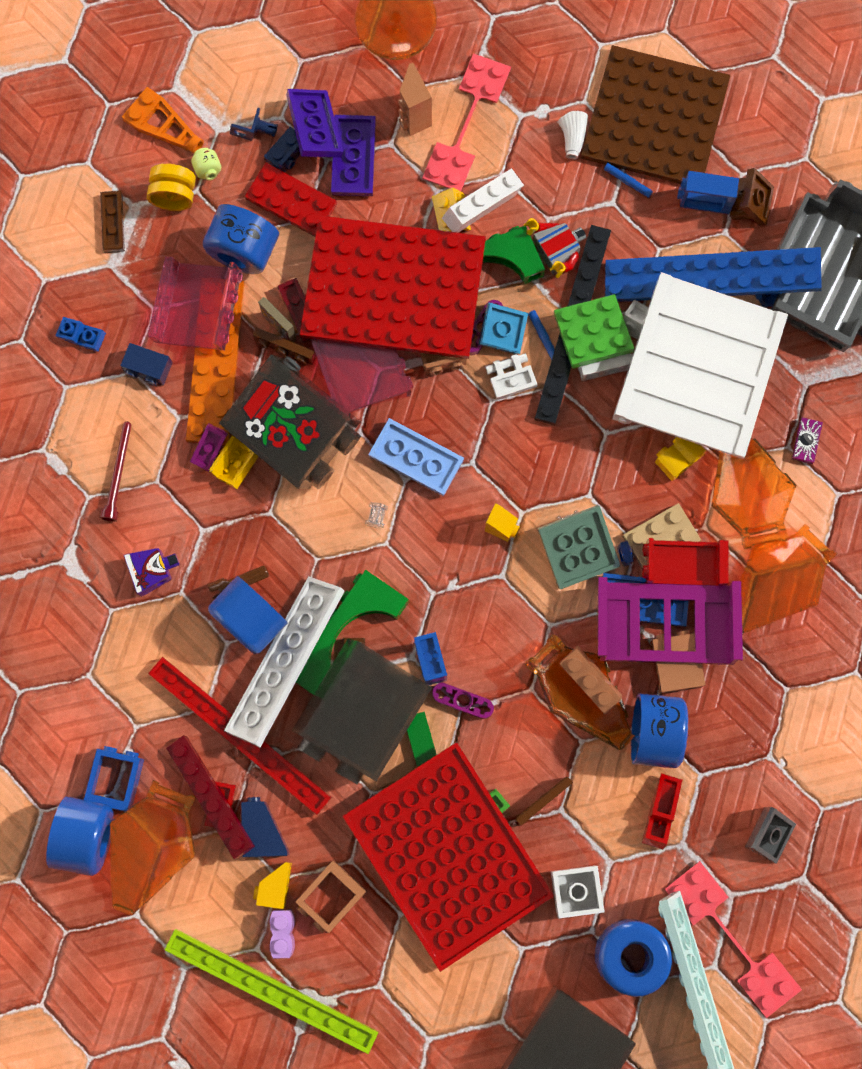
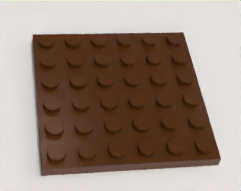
M612 45L581 159L604 165L609 163L616 168L681 184L682 178L687 177L688 171L705 173L730 75Z

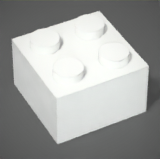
M598 866L551 871L558 918L604 913Z

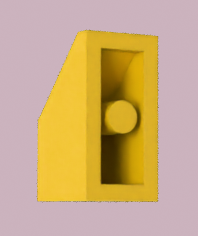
M495 503L486 522L485 532L508 542L510 537L515 538L520 526L516 525L518 518Z
M285 862L260 881L259 886H255L253 900H257V906L285 908L292 866L291 862Z

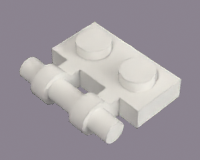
M526 353L519 356L515 354L510 359L497 360L493 364L485 366L487 374L494 372L497 374L496 377L490 378L497 400L537 387L538 384L531 365L523 368L521 363L528 361ZM512 366L515 368L514 371L504 374L503 369Z

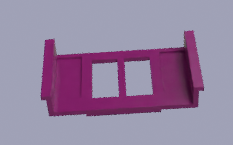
M598 577V656H600V661L734 665L738 660L742 661L741 581H732L729 586L611 583L607 582V577ZM640 599L663 600L664 651L640 650ZM671 600L694 601L695 652L671 651Z

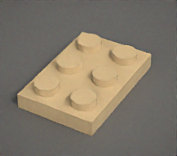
M679 503L623 535L624 540L641 568L643 565H646V557L642 555V548L648 538L664 541H701V538Z

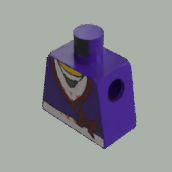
M159 548L124 555L136 592L141 597L169 582L172 579L169 569L180 565L176 553L164 557Z

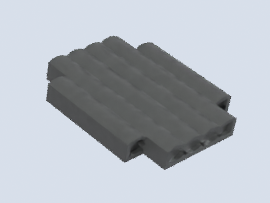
M840 179L839 182L836 181L832 185L824 200L818 195L809 192L804 195L777 250L821 247L822 291L778 293L771 310L788 314L786 322L793 327L807 332L815 339L826 342L836 350L845 352L851 347L856 334L862 337V190L854 187L852 183Z

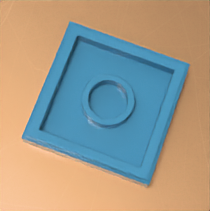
M487 303L478 345L517 355L520 354L528 313Z

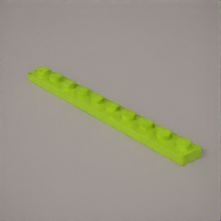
M178 929L174 930L165 948V951L367 1054H369L379 1031Z

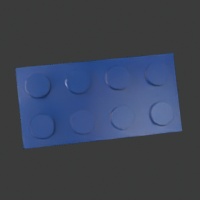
M609 573L602 574V577H607V582L646 584V578ZM640 599V622L664 625L663 600ZM671 600V626L686 627L689 601Z

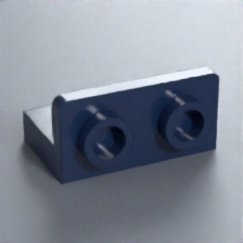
M289 127L264 155L265 161L283 172L292 169L296 159L301 155L296 133L292 127Z

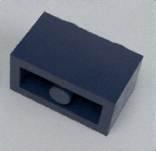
M129 343L120 366L125 375L130 378L137 379V377L145 379L144 381L150 385L156 386L160 384L164 386L173 362L167 355Z

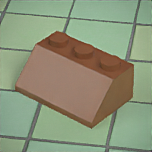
M414 63L408 66L400 88V99L398 100L400 106L398 111L401 117L399 122L402 129L407 130L410 136L432 126V97Z

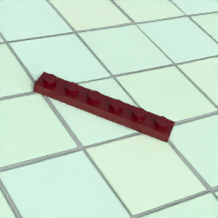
M183 735L166 749L234 860H238L255 846L189 738Z

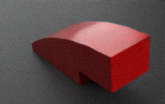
M660 774L642 839L643 844L662 850L666 847L671 824L676 813L682 779Z

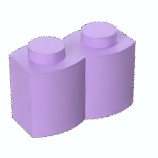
M292 909L274 910L271 914L270 929L273 936L270 941V952L273 958H290L293 955L295 940L292 931L295 925V917Z

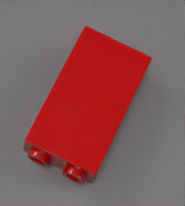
M648 538L646 544H643L642 555L646 557V565L642 567V578H646V584L726 586L729 584V540L692 542L664 541Z

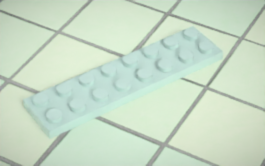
M672 892L659 901L658 909L660 916L665 920L666 937L671 941L673 947V960L678 964L680 970V983L685 987L687 993V1006L692 1010L694 1016L693 1026L696 1033H699L702 1055L706 1056L707 1069H734L681 892Z

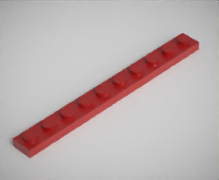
M164 657L148 673L316 815L330 801L332 797L265 741L261 747H258L224 731L232 714Z

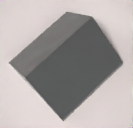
M764 807L745 847L777 864L796 823L777 809Z

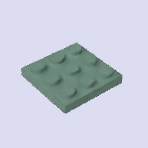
M599 505L537 528L560 590L620 567Z

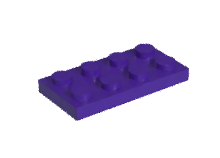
M287 89L286 97L301 156L341 158L343 149L327 90Z
M335 115L334 118L343 154L341 158L333 157L331 195L373 196L376 116Z

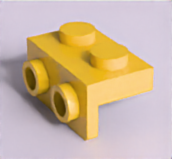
M453 187L432 196L438 228L441 231L452 232L442 217L451 206L465 198L463 192ZM470 225L463 230L470 231Z
M231 436L217 459L213 462L209 472L220 481L238 489L260 453L256 449L241 443L236 437Z

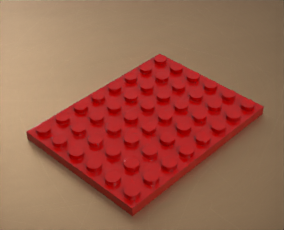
M319 215L300 337L469 359L486 236Z
M457 742L343 815L346 823L440 972L554 897Z

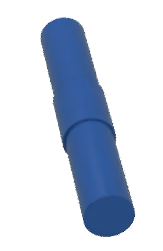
M606 164L604 171L650 198L653 193L651 189L613 165Z
M533 310L528 313V316L552 360L555 348L536 311Z

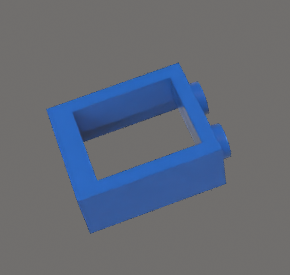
M688 171L687 177L682 178L681 187L679 186L677 199H681L680 207L729 214L737 198L739 178Z
M436 632L414 637L425 686L447 681V672Z
M104 746V750L97 749L84 800L107 804L113 809L131 812L144 759L138 758L139 753L126 751L125 755L117 753V748ZM104 756L133 762L124 801L94 794Z

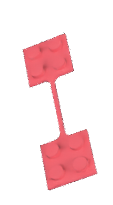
M473 53L459 87V90L474 96L475 100L455 146L450 147L439 142L436 143L422 179L449 189L453 187L462 191L475 155L462 151L459 146L478 100L486 99L495 103L498 102L511 70L510 66Z
M700 861L665 888L668 894L677 891L681 892L689 921L693 926L707 915L714 917L749 961L750 970L737 981L766 1018L802 990L773 952L761 962H754L735 940L715 913L717 906L729 897Z

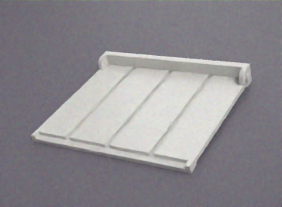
M661 272L612 419L623 424L634 422L744 459L788 314L780 311L776 312L676 279L671 275Z

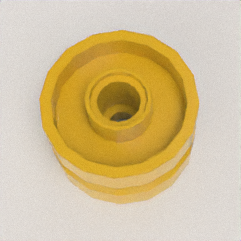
M155 165L150 169V185H148L146 199L150 204L161 209L170 211L187 210L193 204L194 193L192 190L195 187L196 176L191 170L180 165Z

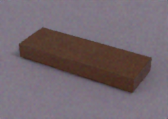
M122 191L100 192L103 252H125Z
M564 777L515 818L516 822L520 826L523 825L573 783L571 779Z

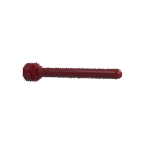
M129 421L123 423L107 505H104V509H101L100 519L116 522L119 512H117V507L115 506L132 426Z

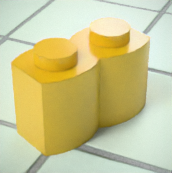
M676 437L672 441L674 445L670 448L665 446L656 454L658 458L655 463L673 481L705 454L706 450L702 445Z

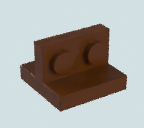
M756 168L747 169L746 178H739L737 198L729 217L733 220L752 218L760 226L767 225L774 186Z

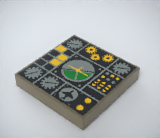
M263 297L258 301L263 317L286 340L294 343L296 341V334L293 325Z

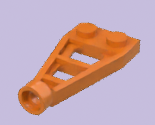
M149 87L144 89L122 116L123 121L137 131L191 151L193 154L203 147L204 140L195 135L166 100ZM157 110H161L167 117L166 122L161 127L148 124L149 119ZM174 123L183 130L178 138L166 133Z

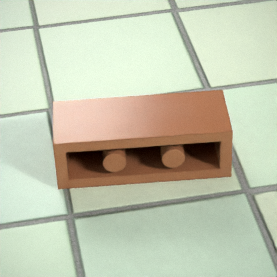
M579 646L561 660L560 665L604 714L622 699V694Z

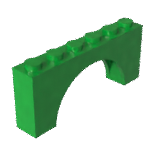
M515 226L509 229L507 233L501 235L499 233L494 234L485 241L483 263H495L510 268L520 276L524 284L544 277L545 272L531 236L527 234L526 226Z
M367 570L355 577L353 581L355 585L352 590H347L341 597L340 601L342 604L338 609L335 608L295 682L324 703L335 699L331 705L332 708L339 698L342 699V694L345 691L342 687L336 696L333 692L335 687L332 685L334 674L331 667V654L340 632L353 620L369 614H383L397 620L409 603L408 598Z

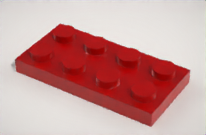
M265 163L245 195L246 200L316 237L319 215L330 217L337 206L335 199L268 163Z

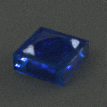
M628 541L619 543L617 550L622 566H630L634 562L633 549L628 544Z

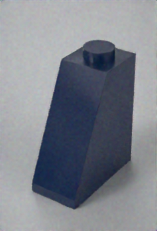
M249 797L247 802H241L242 826L255 846L242 857L288 856L289 849L267 802L261 801L260 797Z

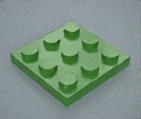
M615 294L554 310V317L572 369L634 353V346Z

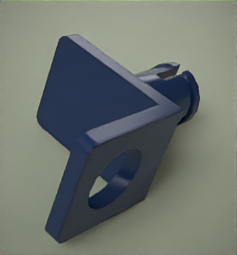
M257 107L252 129L231 124L230 135L253 141L254 133L257 132L275 137L278 124L260 120V108Z

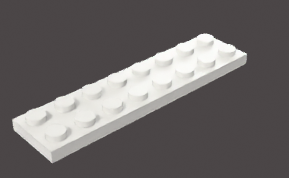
M308 576L285 618L288 624L274 638L224 731L261 747L344 593L341 587Z

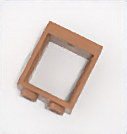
M333 860L296 901L299 905L297 910L305 917L310 915L315 920L313 925L319 931L330 933L367 891ZM332 872L355 896L334 920L328 924L305 900L327 875Z

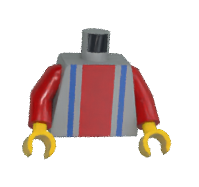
M533 218L529 219L524 224V226L530 228L527 234L535 233L533 243L552 274L558 272L555 277L559 278L563 273L573 270L579 259L580 245L578 242L586 238L584 230L579 227L571 232L565 223H541Z

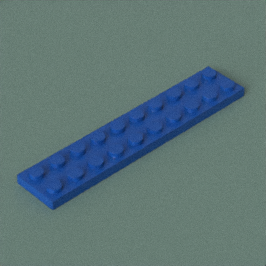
M821 247L606 260L605 297L615 294L618 302L651 300L661 272L671 275L673 278L728 296L822 291Z

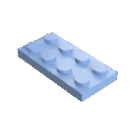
M390 418L368 454L372 459L442 496L447 492L464 461V457Z

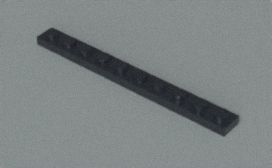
M591 225L568 306L591 301L611 230ZM560 333L534 419L554 426L572 368Z

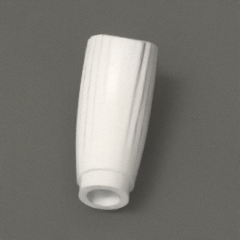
M571 111L557 121L564 133L566 157L569 159L578 158L584 142L588 114L582 111Z

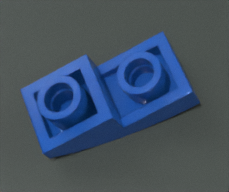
M63 317L55 336L98 352L106 333L101 329L84 325L81 321Z

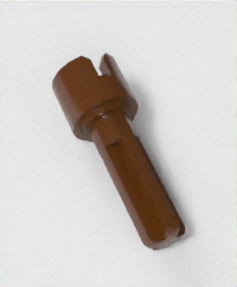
M260 566L239 575V577L248 585L268 578L269 573L265 566ZM221 578L207 584L209 591L219 590L221 593L234 578L230 580Z

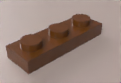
M257 327L255 328L253 337L258 346L265 349L268 347L275 349L277 354L284 357L287 355L292 356L300 364L306 365V363L313 365L316 359L314 351Z

